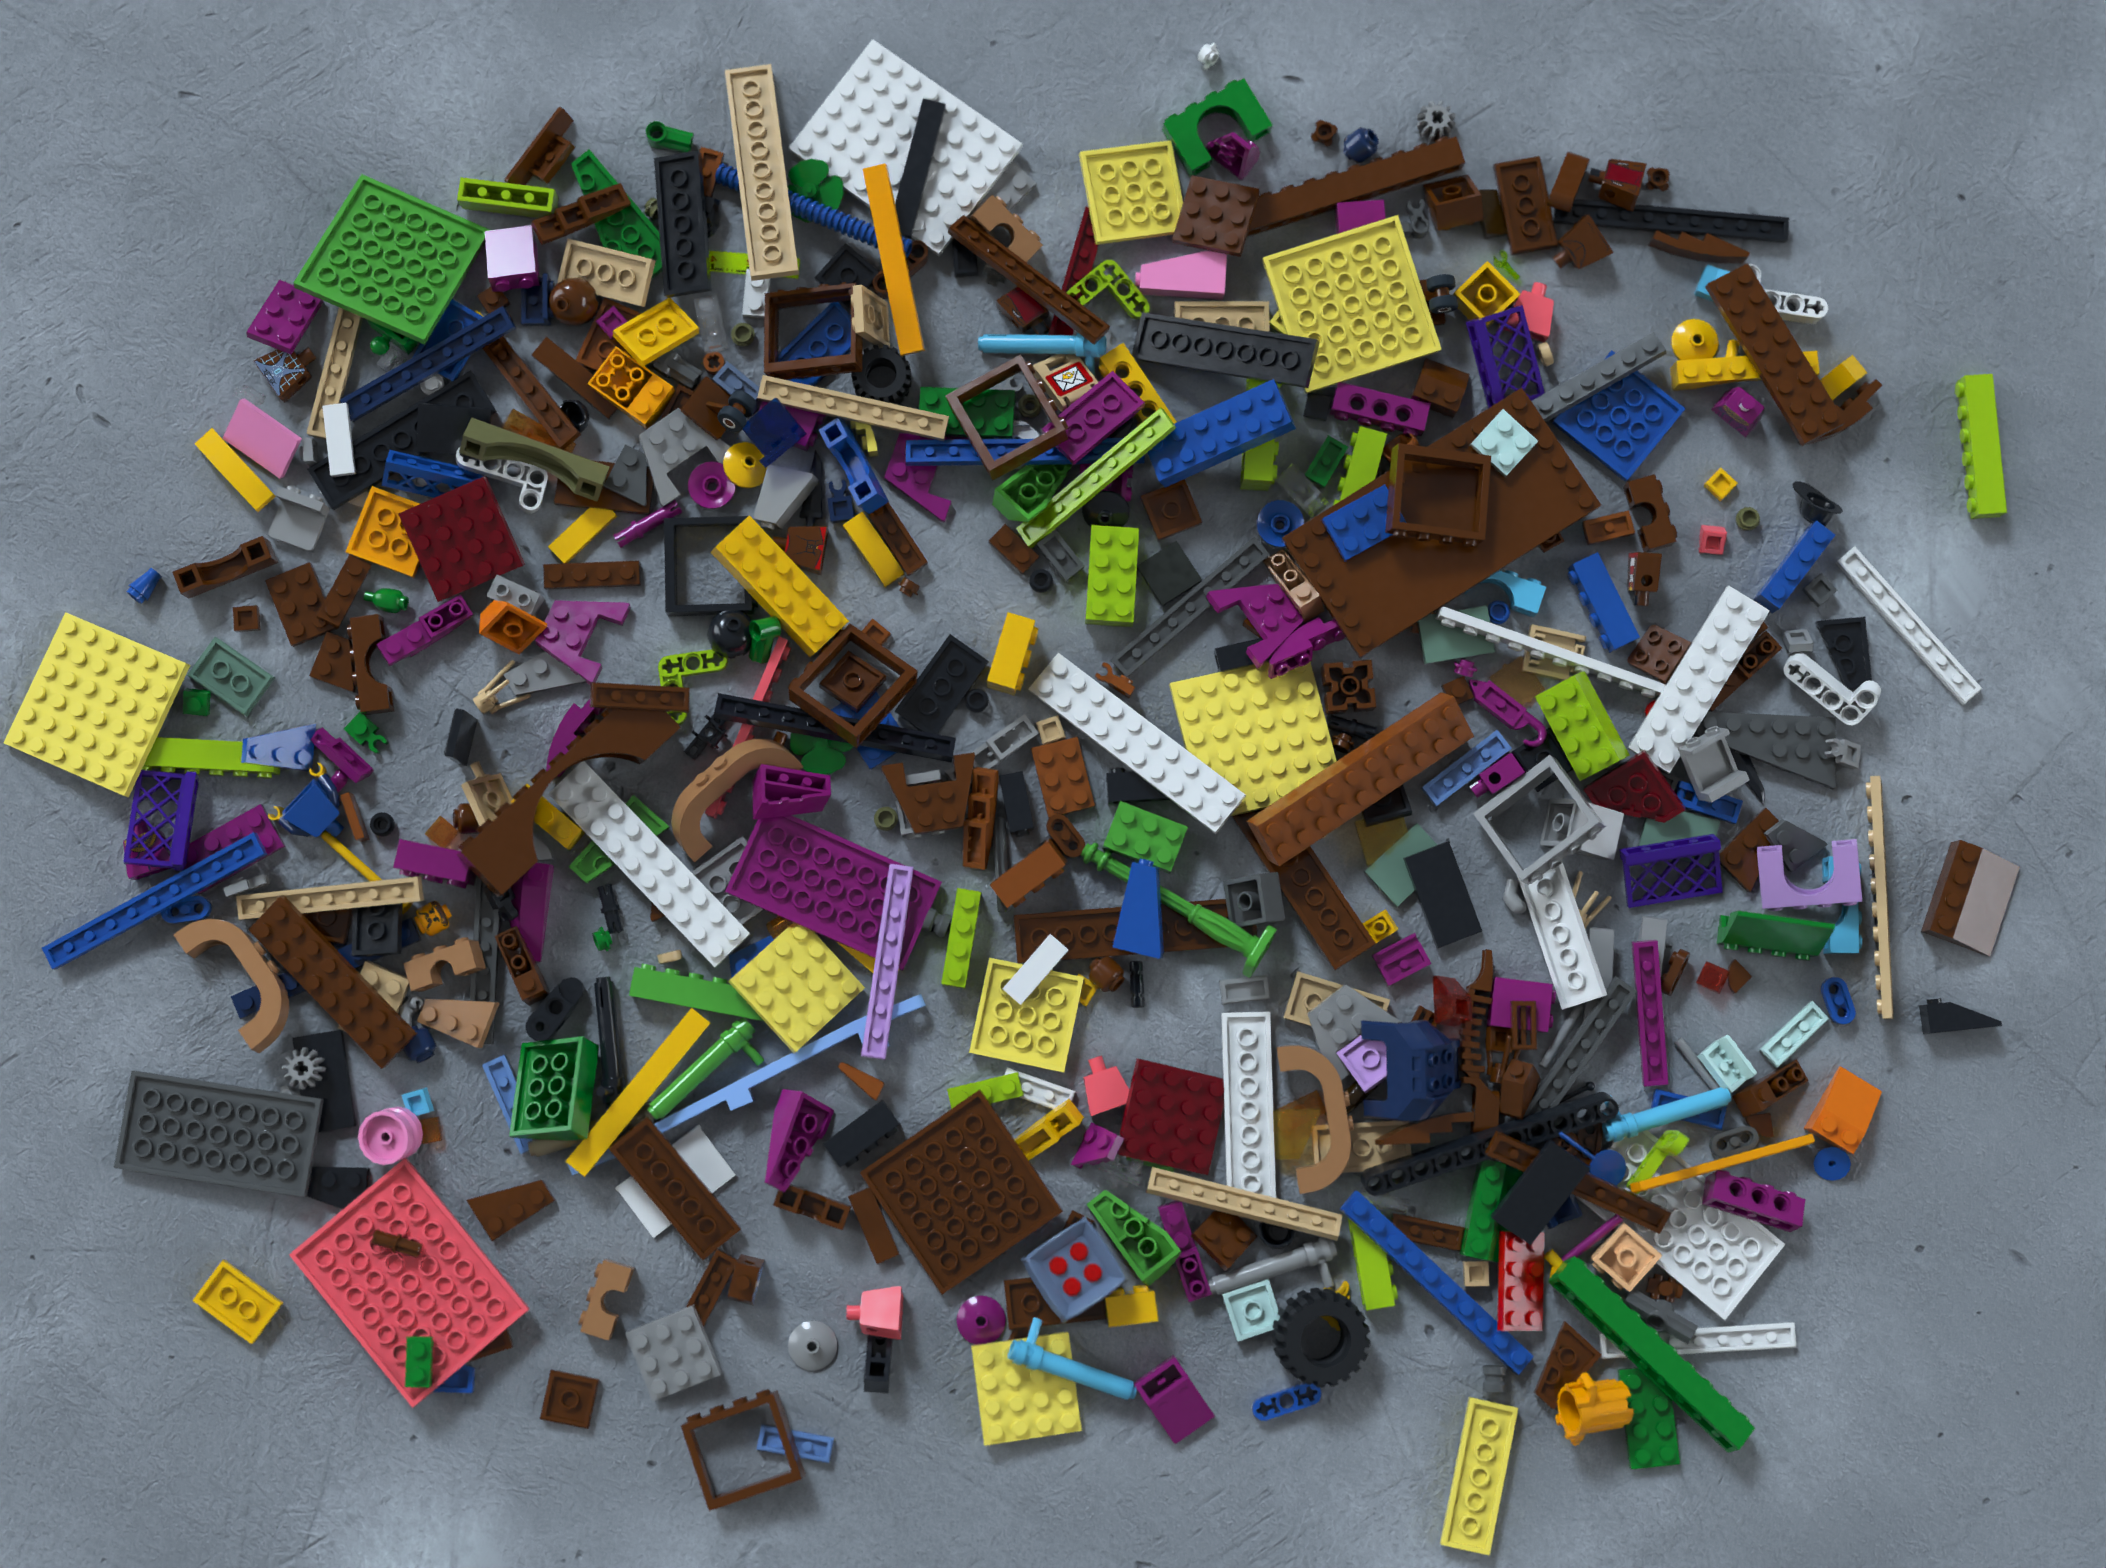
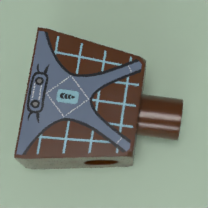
M309 347L298 354L295 351L292 354H288L277 349L254 360V363L277 396L285 403L312 378L306 366L317 358Z

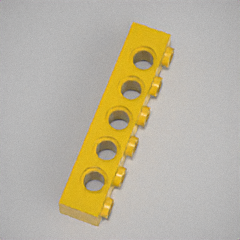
M1124 343L1099 358L1100 366L1098 369L1103 377H1106L1112 371L1116 374V371L1120 369L1126 370L1129 375L1126 378L1120 379L1131 389L1140 390L1142 394L1140 398L1145 402L1143 409L1151 408L1156 412L1159 408H1162L1174 424L1177 423ZM1143 409L1134 415L1139 423L1137 427L1148 418L1142 414Z

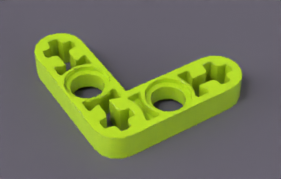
M1113 260L1103 261L1066 292L1071 297H1074L1081 291L1083 296L1077 301L1084 306L1104 288H1107L1125 312L1135 320L1141 318V312L1148 313L1150 309L1147 299ZM1111 267L1113 269L1111 275L1108 274L1106 276L1103 273L1106 270L1105 268ZM1119 276L1121 279L1112 285L1111 282ZM1086 280H1093L1097 284L1096 291L1090 292L1086 289ZM1119 284L1128 286L1129 294L1127 296H1122L1118 293L1117 287ZM1134 294L1135 298L1127 303L1126 300ZM1135 304L1143 306L1141 312L1134 311Z
M712 649L665 656L658 663L660 685L669 686L676 684L678 687H684L682 677L723 671L728 665V658L719 655L720 658H724L719 663L720 666H716L714 663H707L708 668L704 669L705 663L702 656L706 655L707 660H713L714 655L717 653ZM692 657H696L700 661V666L696 670L687 668V661ZM682 659V666L685 671L680 672V667L672 669V673H668L663 667L667 666L668 661H671L673 665L680 664L678 660ZM682 713V715L678 716V720H675L678 725L685 722L687 713Z
M1665 1131L1632 1175L1626 1187L1631 1190V1183L1651 1178L1666 1156H1678L1683 1151L1689 1138L1680 1131Z

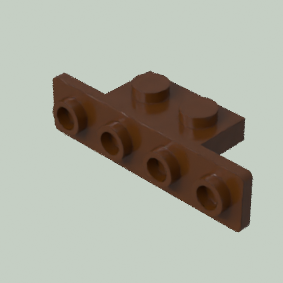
M558 107L505 177L504 181L506 183L526 185L534 176L549 184L576 148L570 141L562 137L574 121L562 107Z

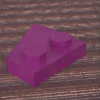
M1091 1122L1071 1165L1081 1169L1084 1164L1093 1166L1101 1162L1114 1161L1124 1138Z

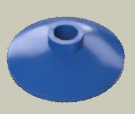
M1276 500L1266 504L1257 517L1259 535L1266 543L1274 547H1286L1282 537L1304 524V518L1299 508L1285 500ZM1282 522L1284 528L1277 529L1275 523Z

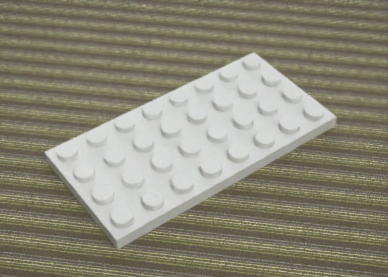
M1648 1130L1639 1132L1637 1136L1632 1138L1626 1136L1623 1137L1622 1141H1613L1606 1149L1617 1151L1623 1156L1626 1162V1173L1622 1181L1616 1186L1631 1193L1633 1192L1626 1187L1628 1181L1658 1140ZM1666 1156L1651 1178L1691 1166L1679 1156ZM1702 1175L1641 1191L1637 1194L1638 1196L1670 1210L1671 1215L1664 1228L1658 1234L1626 1218H1623V1222L1662 1254V1257L1655 1264L1673 1277L1679 1284L1683 1285L1685 1289L1721 1319L1726 1320L1785 1244L1759 1222L1703 1205L1705 1177ZM1575 1196L1605 1222L1615 1215V1213ZM1622 1223L1615 1227L1614 1230H1617Z

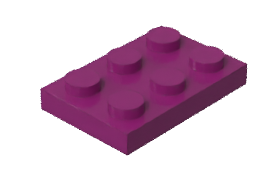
M279 280L246 331L247 338L292 354L324 301L294 288L292 284Z

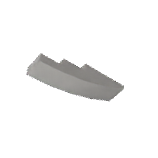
M1025 714L973 751L975 752L973 769L976 767L993 769L1039 734ZM954 766L945 772L949 781L956 780Z
M1643 916L1638 941H1658L1661 978L1667 919ZM1633 974L1631 987L1635 989V980ZM1635 994L1630 1001L1628 1013L1630 1016L1637 1017Z
M1589 928L1588 939L1604 987L1607 989L1613 978L1614 929ZM1600 998L1585 1002L1583 1022Z

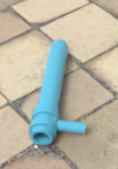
M1079 333L1076 335L983 334V336L978 338V350L983 351V353L1076 354L1077 357H1085V365L1094 377V357L1105 355L1107 347L1106 336H1103L1094 345Z
M1719 1087L1634 1114L1629 1112L1621 1115L1618 1111L1614 1118L1602 1124L1603 1133L1608 1142H1619L1623 1140V1137L1632 1138L1637 1136L1639 1132L1727 1106L1731 1102V1095L1727 1088ZM1609 1101L1604 1102L1606 1107H1608Z
M1033 1318L1027 1341L1013 1340L1009 1348L1008 1359L1012 1360L1013 1364L1019 1366L1024 1364L1028 1369L1034 1371L1038 1369L1125 1400L1133 1399L1137 1392L1134 1382L1045 1351L1043 1347L1036 1345L1043 1321L1041 1319Z

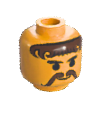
M432 901L418 908L416 916L413 918L421 934L426 933L428 936H434L449 927L448 918L452 917L446 904L441 906L439 902Z

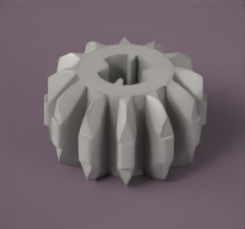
M1442 100L1439 101L1437 106L1433 101L1429 102L1428 107L1423 105L1420 109L1421 113H1418L1416 116V120L1419 121L1416 128L1423 129L1421 132L1422 137L1427 134L1430 135V141H1433L1435 136L1437 139L1444 137V135L1449 137L1452 133L1451 129H1454L1456 125L1453 121L1456 116L1455 113H1449L1450 105L1445 108L1442 107Z
M302 1048L301 1053L298 1050H293L294 1058L290 1056L285 1057V1060L290 1063L289 1066H282V1070H289L284 1079H292L290 1083L292 1087L298 1084L300 1089H306L307 1084L311 1088L315 1087L314 1079L318 1081L323 1079L318 1072L326 1070L325 1067H319L318 1065L324 1059L322 1057L316 1058V1050H312L310 1053L308 1048ZM300 1066H308V1071H300Z

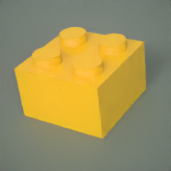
M1487 261L1453 295L1457 297L1458 309L1469 320L1509 309L1517 301L1520 293ZM1494 320L1485 322L1487 329L1495 322Z
M1146 1284L1133 1286L1132 1291H1124L1123 1287H1120L1104 1297L1109 1327L1158 1321L1155 1292L1152 1288H1148Z

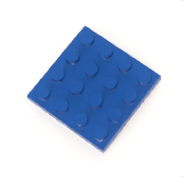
M1611 350L1605 359L1614 355L1615 352ZM1637 370L1559 414L1552 424L1626 482L1684 412L1685 408Z

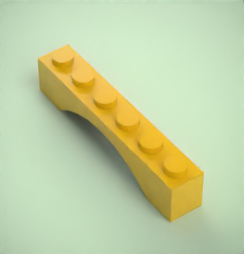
M1817 351L1803 352L1818 376L1820 371ZM1747 356L1678 360L1670 367L1672 391L1698 389L1732 382L1761 380Z

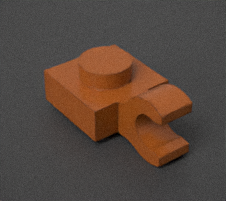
M1103 662L1102 667L1108 673L1105 676L1096 673L1095 678L1107 683L1111 688L1130 698L1135 690V687L1132 686L1133 681L1124 675L1120 677L1113 675L1112 667L1108 663Z

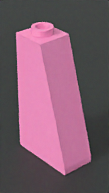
M1203 251L1141 265L1140 273L1136 272L1135 286L1139 287V291L1143 295L1223 300L1227 254Z

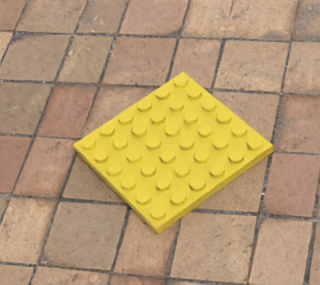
M1398 215L1262 258L1286 334L1317 339L1320 342L1309 388H1304L1305 394L1442 350Z
M65 612L3 743L129 798L190 665Z
M1266 662L1258 669L1255 665H1249L1248 667L1217 672L1169 684L1185 749L1246 795L1245 799L1231 816L1267 808L1337 761L1311 662L1305 666L1294 668L1285 675L1272 679L1268 676L1269 662Z

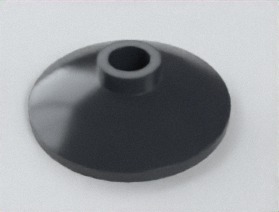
M1104 490L1100 491L1083 505L1082 515L1090 527L1091 525L1123 527L1129 519L1130 509L1127 501L1121 495Z

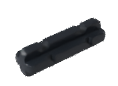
M1139 960L1130 961L1129 966L1130 971H1132V975H1130V991L1133 996L1131 998V1007L1142 1008L1144 1007V997H1142V994H1144L1143 974H1141L1143 963Z

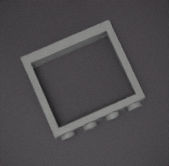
M1551 755L1547 756L1473 813L1519 879L1527 885L1532 884L1536 880L1540 881L1543 878L1542 874L1549 869L1552 870L1560 866L1563 862L1562 859L1569 854L1577 853L1582 848L1583 843L1597 838V834L1606 827L1559 762ZM1555 773L1589 821L1524 870L1490 822Z

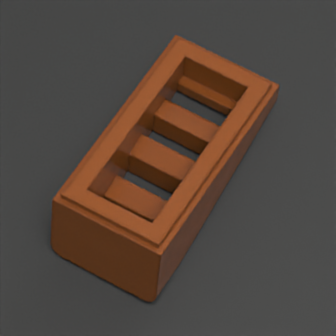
M844 1062L840 1063L838 1066L840 1070L866 1094L877 1101L885 1085L884 1082Z

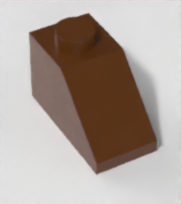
M1511 1059L1502 1078L1500 1114L1523 1119L1541 1081L1534 1064Z

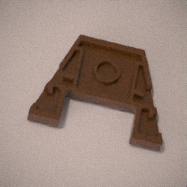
M975 752L953 755L956 780L908 787L906 785L903 763L881 765L882 773L886 777L915 835L963 828Z

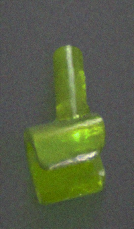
M1500 250L1499 254L1504 260L1499 261L1494 256V266L1504 268L1517 281L1520 276L1507 262V253L1504 250Z

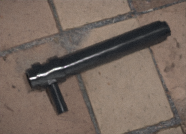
M610 977L596 978L594 989L603 1079L601 1080V1087H598L596 1090V1094L602 1096L603 1104H605L606 1109H609L623 1092V1087L626 1085L625 1078L622 1077L614 984Z

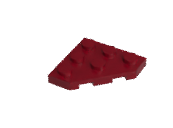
M1645 750L1586 785L1583 789L1593 804L1624 813V815L1638 818L1646 817L1665 823L1685 811V806Z

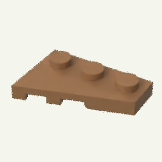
M425 999L417 1022L474 1047L482 1048L499 1002Z

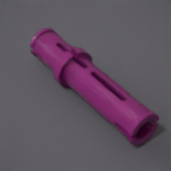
M674 499L669 504L638 522H631V526L614 534L613 536L616 541L624 536L626 537L617 542L619 547L622 548L638 537L640 539L643 538V534L664 523V518H673L683 513L680 507L670 511L678 506L676 500Z

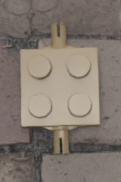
M480 761L470 765L476 778L466 781L461 787L479 826H481L488 819L493 822L497 818L494 813L506 802L511 805L513 799L501 773L495 775L485 774Z

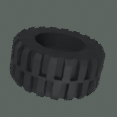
M1311 1288L1308 1293L1304 1290L1298 1292V1298L1293 1299L1290 1297L1286 1301L1288 1306L1285 1310L1280 1308L1277 1312L1280 1316L1279 1321L1274 1320L1272 1328L1276 1330L1275 1334H1272V1342L1276 1346L1274 1348L1275 1355L1280 1359V1363L1286 1370L1307 1385L1314 1384L1316 1387L1324 1388L1325 1384L1331 1387L1338 1385V1380L1340 1379L1346 1382L1351 1378L1349 1374L1352 1371L1357 1373L1361 1369L1358 1366L1361 1360L1365 1361L1368 1356L1364 1350L1365 1348H1370V1339L1366 1336L1370 1333L1369 1326L1364 1322L1366 1320L1364 1314L1357 1309L1358 1307L1353 1302L1333 1290ZM1320 1316L1335 1318L1341 1330L1337 1347L1323 1358L1311 1359L1307 1357L1301 1349V1336L1307 1324Z

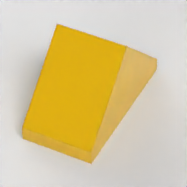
M1852 355L1820 381L1833 400L1866 375L1867 371Z

